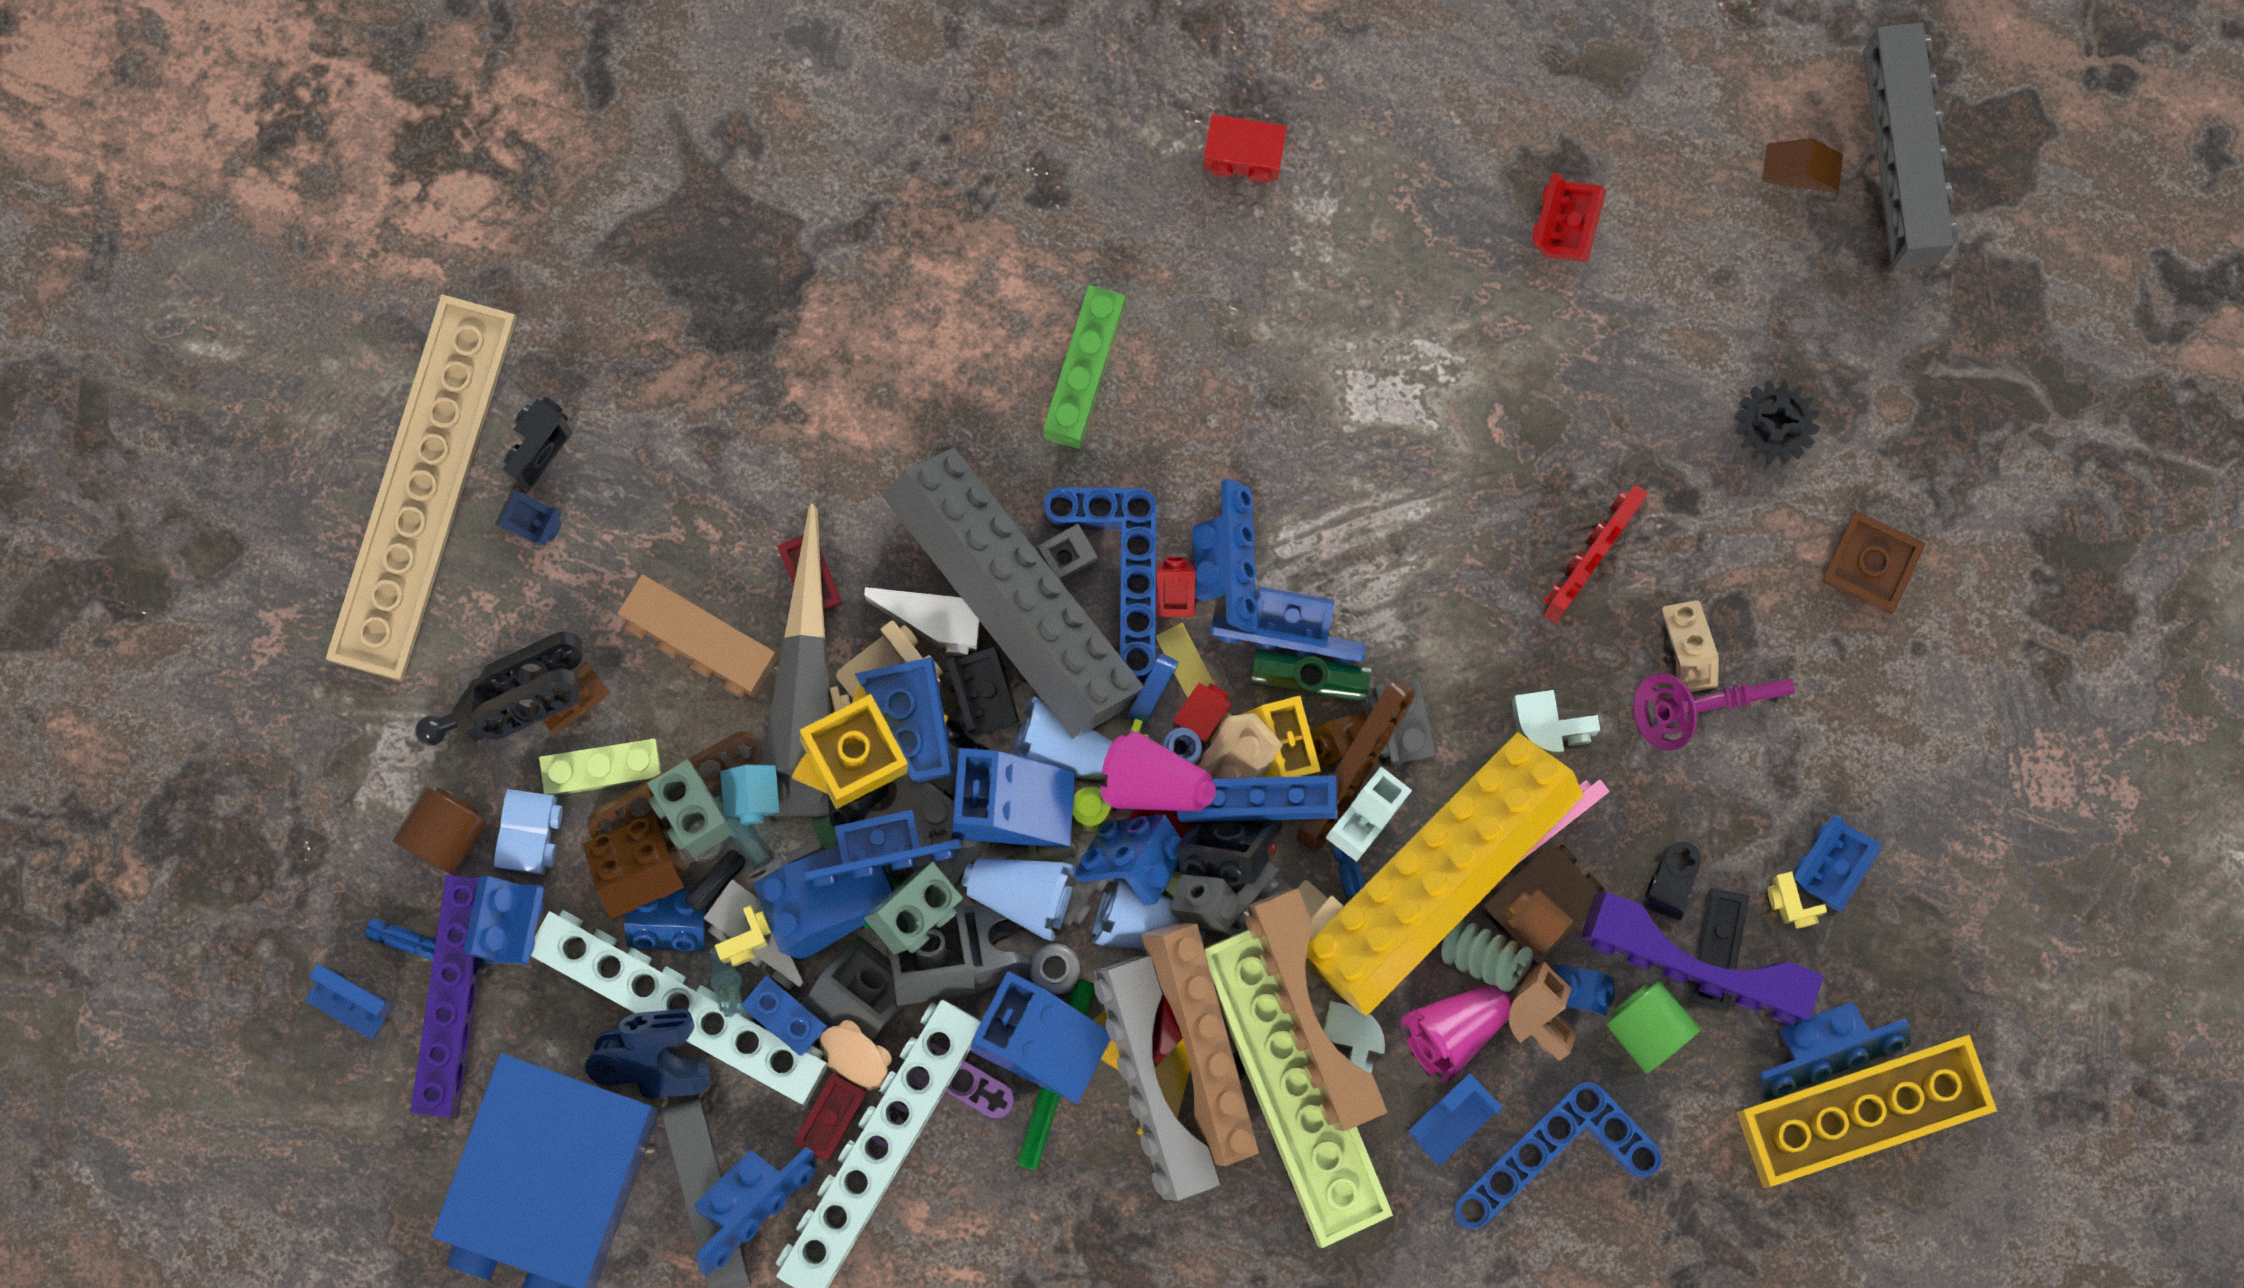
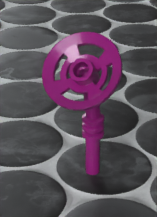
M1659 673L1647 677L1639 685L1634 698V716L1639 731L1652 746L1663 751H1674L1684 747L1692 739L1697 726V712L1722 707L1732 710L1734 705L1737 708H1741L1742 703L1748 707L1753 701L1795 694V688L1791 678L1749 687L1744 683L1741 685V688L1738 685H1733L1732 690L1729 687H1724L1722 692L1693 697L1687 686L1680 679L1670 674ZM1660 683H1669L1674 688L1667 687L1657 690L1655 686ZM1665 694L1674 695L1671 699H1666L1664 697ZM1648 701L1655 703L1654 712L1658 723L1654 726L1648 715ZM1678 721L1679 723L1678 727L1669 726L1672 722ZM1680 732L1683 734L1682 737L1676 740L1664 737L1665 734H1677Z

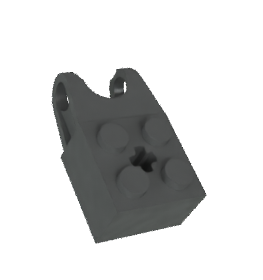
M908 771L905 775L892 781L896 786L897 795L889 808L883 811L868 810L864 813L866 820L913 810L920 847L933 845L931 838L936 834L938 836L940 834L947 835L946 842L957 840L951 839L954 802L926 781L914 782ZM960 840L962 848L954 850L955 858L934 862V864L956 889L962 881L967 864H974L976 859L983 855L992 842ZM931 855L916 858V866L906 869L912 873L915 872L919 867L932 862Z
M963 902L958 903L953 907L957 912L955 916L943 926L938 928L935 924L926 932L929 939L913 953L905 950L893 954L888 948L897 1006L974 995L1000 987L1007 971L1025 979L1030 975V969L1032 968L1030 958L1024 954L1000 951L993 947V944L998 940L1007 938L1019 931L1022 926L1012 920L999 922L1008 918L987 906L963 907ZM898 914L896 919L897 927L901 932L906 933L908 930L907 921ZM1013 967H1019V968L1014 969V970H1006V969H1010V968H1013Z

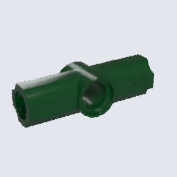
M1256 650L1250 685L1299 692L1306 697L1318 695L1366 703L1371 668L1327 662L1315 656L1302 658ZM1306 668H1314L1320 673L1321 681L1319 684L1309 686L1301 680V671Z

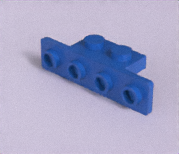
M1228 478L1221 481L1222 515L1192 526L1195 598L1206 602L1226 595L1227 623L1251 633L1257 631L1258 613L1254 562L1255 536L1252 517L1253 498L1250 488Z
M1258 586L1256 595L1258 606L1257 631L1246 632L1228 624L1227 619L1224 617L1213 616L1210 634L1217 635V638L1224 642L1239 643L1240 640L1256 642L1255 645L1266 650H1277L1279 647L1294 649V653L1304 657H1316L1317 654L1332 656L1334 661L1342 664H1354L1355 661H1364L1366 644L1328 637L1335 600Z
M913 810L838 825L834 827L842 864L803 872L805 882L813 881L814 888L838 883L837 875L852 872L853 878L859 879L876 875V867L892 864L893 871L916 866V858L930 855L932 862L955 858L954 850L962 848L961 841L957 839L920 847Z
M1852 1001L1812 1016L1810 1020L1794 1023V1025L1780 1028V1037L1793 1061L1760 1073L1761 1093L1765 1100L1775 1096L1783 1097L1793 1092L1796 1088L1812 1082H1823L1831 1075L1849 1068H1860L1868 1061L1883 1055L1897 1054L1911 1044L1910 1025L1907 1019H1901L1869 1031Z
M805 1147L780 1172L750 1150L695 1203L696 1212L720 1230L696 1254L698 1269L703 1276L707 1277L714 1269L722 1268L730 1259L732 1252L743 1241L748 1242L755 1236L760 1224L771 1214H777L786 1204L787 1198L798 1187L802 1188L810 1182L816 1169L814 1153L811 1149Z

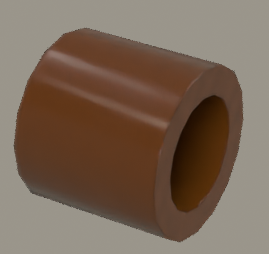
M424 787L392 842L455 876L486 824V820L477 815L478 809L439 787L436 791L429 787Z

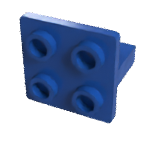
M479 876L463 954L478 957L481 962L488 964L526 965L535 947L534 934L538 917L543 909L542 896L544 888L538 885H519L491 876Z

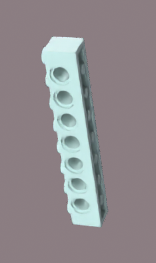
M562 910L559 916L550 911L548 912L534 937L535 947L530 956L634 1013L670 1010V1002L675 996L686 995L690 1002L688 1011L691 1013L695 1024L694 1030L687 1039V1042L805 1107L807 1106L828 1067V1064L821 1060L824 1052L811 1046L803 1056H799L767 1028L764 1029L753 1023L754 1017L742 1007L734 1004L731 1010L717 1003L721 997L720 995L702 985L698 987L697 991H694L683 984L686 977L667 966H665L662 972L649 966L652 960L649 956L632 947L628 954L614 947L617 942L616 938L599 929H596L593 935L580 928L583 920ZM575 939H583L586 943L584 955L579 959H570L567 954L569 943ZM611 957L618 958L621 964L619 973L613 978H604L601 973L603 962ZM644 976L652 977L655 981L653 993L647 997H639L635 990L637 981ZM711 1014H720L724 1019V1027L716 1035H708L704 1029V1022ZM745 1033H755L759 1039L756 1051L751 1054L741 1053L738 1047L740 1037ZM782 1051L790 1052L794 1059L792 1068L786 1073H778L773 1068L774 1057Z
M941 999L938 1005L933 1002L929 1005L920 1023L925 1025V1028L918 1039L914 1037L909 1039L900 1054V1057L905 1060L897 1074L893 1071L888 1074L879 1092L884 1094L877 1108L870 1105L858 1126L864 1129L856 1143L849 1140L838 1158V1161L843 1163L836 1177L829 1174L819 1189L817 1195L823 1199L815 1212L808 1209L801 1219L796 1230L802 1234L794 1247L787 1244L779 1256L776 1265L781 1267L776 1276L777 1278L794 1288H829L969 1053L971 1041L982 1021L945 999ZM937 1032L945 1033L950 1039V1048L942 1056L934 1054L929 1045L931 1037ZM918 1066L925 1068L930 1076L929 1084L923 1090L913 1088L909 1082L910 1072ZM895 1101L905 1103L909 1109V1117L903 1124H896L889 1117V1107ZM874 1136H881L888 1143V1152L882 1159L874 1158L868 1151V1143ZM854 1170L863 1172L867 1177L868 1185L862 1193H855L848 1186V1176ZM832 1205L841 1206L846 1211L847 1221L841 1228L833 1227L827 1220V1212ZM811 1240H818L824 1244L826 1256L822 1262H814L807 1256L806 1248Z

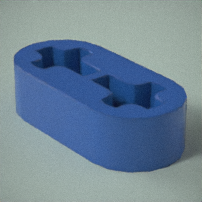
M1164 653L1160 654L1143 685L1145 688L1137 696L1128 718L1132 720L1136 718L1143 721V726L1147 725L1179 665V661Z

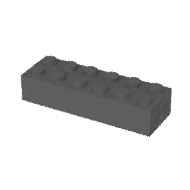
M1923 23L1881 26L1876 28L1863 50L1892 269L1938 266L1954 246V243L1957 242L1958 227L1956 220L1950 219L1949 205H1952L1953 191L1951 183L1945 182L1944 168H1947L1948 155L1946 146L1940 145L1939 131L1942 130L1943 120L1940 108H1935L1933 96L1937 93V77L1934 71L1930 72L1928 60L1932 56V40L1930 35H1925Z

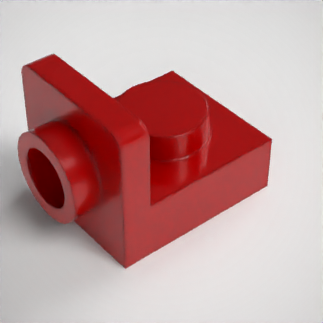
M1181 556L1165 557L1164 561L1156 562V617H1195L1194 562H1187V558Z

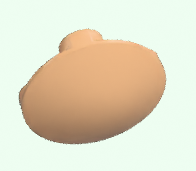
M844 1020L839 1026L830 1027L821 1035L820 1050L824 1052L823 1058L838 1077L861 1090L872 1091L882 1086L888 1075L887 1067L892 1061L891 1055L884 1047L875 1045L869 1038L863 1035L857 1024Z

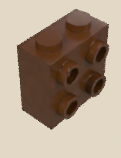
M656 814L643 819H637L629 825L610 833L599 835L593 840L582 844L596 892L610 919L624 913H629L642 905L667 897L673 892L684 888L679 872L684 871L685 866L677 848H675L676 846L667 833V830L671 828L669 825L662 827Z

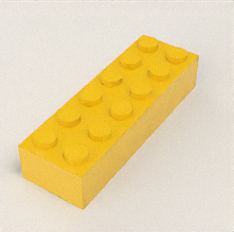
M1966 1035L1736 1113L1762 1187L1767 1188L1996 1112L1997 1109L1971 1037Z

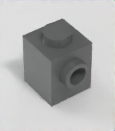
M1181 874L1170 911L1180 923H1194L1198 925L1199 930L1227 933L1231 919L1237 913L1238 896L1224 879Z

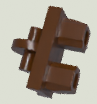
M586 661L572 671L580 680L577 703L564 711L542 720L554 736L610 694V691ZM532 701V702L530 703V706H531V707L536 706L538 703L535 702V701Z

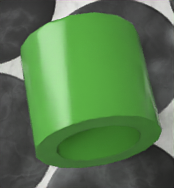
M1661 980L1656 981L1651 986L1646 983L1610 1012L1613 1017L1606 1022V1027L1645 1074H1648L1663 1063L1701 1030Z

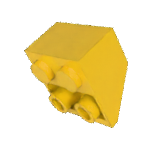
M1300 696L1265 704L1239 714L1255 713L1283 744L1263 777L1319 776L1321 770Z

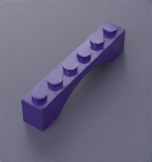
M1607 891L1595 893L1580 937L1592 942L1590 949L1609 956H1613L1614 951L1628 956L1626 962L1633 966L1649 970L1650 965L1664 970L1663 977L1683 984L1686 983L1687 979L1700 984L1699 990L1701 992L1720 998L1723 993L1736 998V1005L1752 1011H1758L1759 1007L1772 1011V1019L1789 1025H1794L1795 1021L1810 1020L1824 977L1820 973L1788 961L1776 962L1752 970H1730L1706 964L1686 954L1670 942L1653 923L1643 905Z

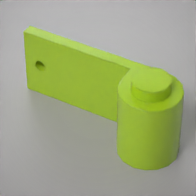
M1135 718L1131 730L1141 733L1143 721ZM1095 787L1082 788L1073 797L1072 819L1079 828L1085 831H1095L1104 822L1108 821L1113 807L1108 806L1104 802L1101 789Z

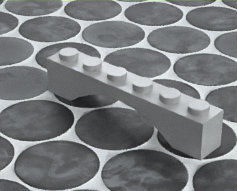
M1151 956L1133 957L1095 970L1094 974L1097 981L1094 982V990L1098 1000L1104 1004L1107 1013L1106 1030L1110 1039L1117 1046L1120 1056L1117 1059L1118 1069L1122 1078L1127 1080L1130 1089L1129 1106L1135 1118L1139 1119L1143 1132L1140 1136V1141L1145 1154L1150 1157L1153 1165L1152 1181L1155 1190L1159 1195H1162L1163 1200L1180 1201L1220 1186L1209 1147L1193 1137L1177 1120L1167 1105L1157 1082L1152 1057V1033L1162 991Z

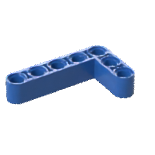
M1055 488L1047 494L1044 500L1045 518L1054 528L1069 529L1079 524L1082 530H1121L1120 657L1126 663L1128 657L1132 654L1140 653L1146 656L1149 661L1147 667L1140 671L1132 670L1140 682L1145 681L1155 665L1156 500L1152 493L1141 488ZM1060 500L1067 501L1072 506L1071 512L1062 517L1056 516L1051 511L1052 505ZM1096 501H1105L1110 505L1111 511L1106 516L1097 517L1090 512L1089 508ZM1142 501L1149 506L1150 511L1144 517H1134L1128 511V507L1133 502ZM1135 539H1142L1148 543L1150 548L1147 553L1138 556L1128 550V545ZM1134 577H1142L1149 583V588L1144 593L1136 594L1129 590L1127 584ZM1134 615H1141L1148 620L1149 626L1143 632H1133L1127 626L1129 618Z
M1591 1082L1581 1083L1567 1092L1457 1198L1453 1204V1218L1459 1226L1469 1230L1480 1228L1487 1224L1584 1129L1632 1177L1642 1178L1656 1173L1662 1163L1661 1151L1601 1087ZM1587 1090L1594 1095L1596 1104L1591 1112H1584L1577 1106L1576 1096L1579 1091ZM1554 1117L1561 1118L1567 1125V1134L1561 1140L1554 1139L1548 1133V1122ZM1609 1119L1617 1120L1623 1126V1136L1619 1141H1611L1604 1133V1125ZM1532 1145L1537 1149L1539 1160L1534 1167H1527L1519 1160V1151L1522 1146ZM1638 1148L1645 1149L1651 1156V1165L1645 1171L1637 1169L1632 1163V1155ZM1496 1172H1502L1510 1179V1189L1504 1195L1496 1194L1490 1186L1491 1177ZM1470 1199L1477 1201L1482 1208L1481 1218L1475 1223L1465 1220L1461 1212L1464 1202Z

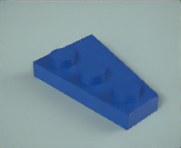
M929 657L855 673L867 695H872L908 763L907 771L911 779L917 783L954 775L934 659Z

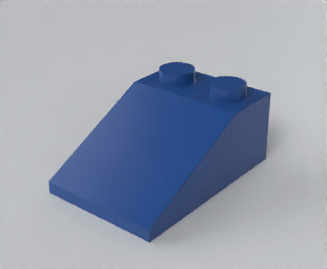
M839 846L786 864L753 883L779 952L803 961L867 924L864 917L894 891L885 867H876V875L854 879L852 872L837 875L838 883L814 888L813 881L805 882L803 872L842 864Z

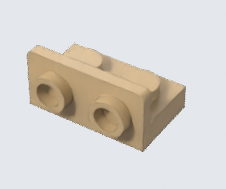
M1255 713L1233 715L1221 723L1218 735L1211 746L1202 754L1198 767L1208 772L1213 779L1263 778L1283 744Z

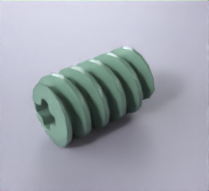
M1464 918L1446 935L1442 945V958L1447 966L1457 967L1460 972L1470 973L1474 978L1483 979L1489 985H1497L1502 991H1511L1521 983L1529 970L1533 958L1530 947H1523L1519 951V943L1517 941H1510L1506 945V938L1503 935H1497L1493 938V933L1489 929H1483L1479 933L1478 924L1470 923L1466 927V920Z

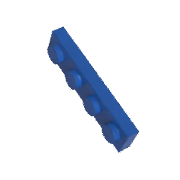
M1336 776L1213 779L1216 791L1214 799L1201 811H1178L1180 822L1337 818L1338 780Z

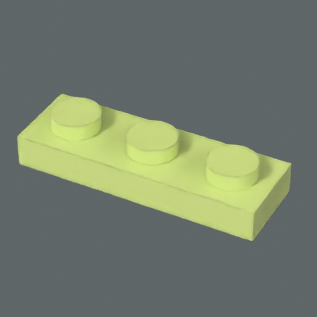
M656 739L539 757L544 794L553 796L646 782L662 773Z

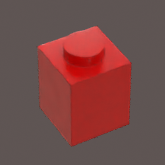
M1199 682L1174 718L1172 727L1175 729L1188 728L1194 731L1201 741V746L1205 748L1231 710L1232 704L1227 701L1229 695L1212 683H1209L1206 687Z

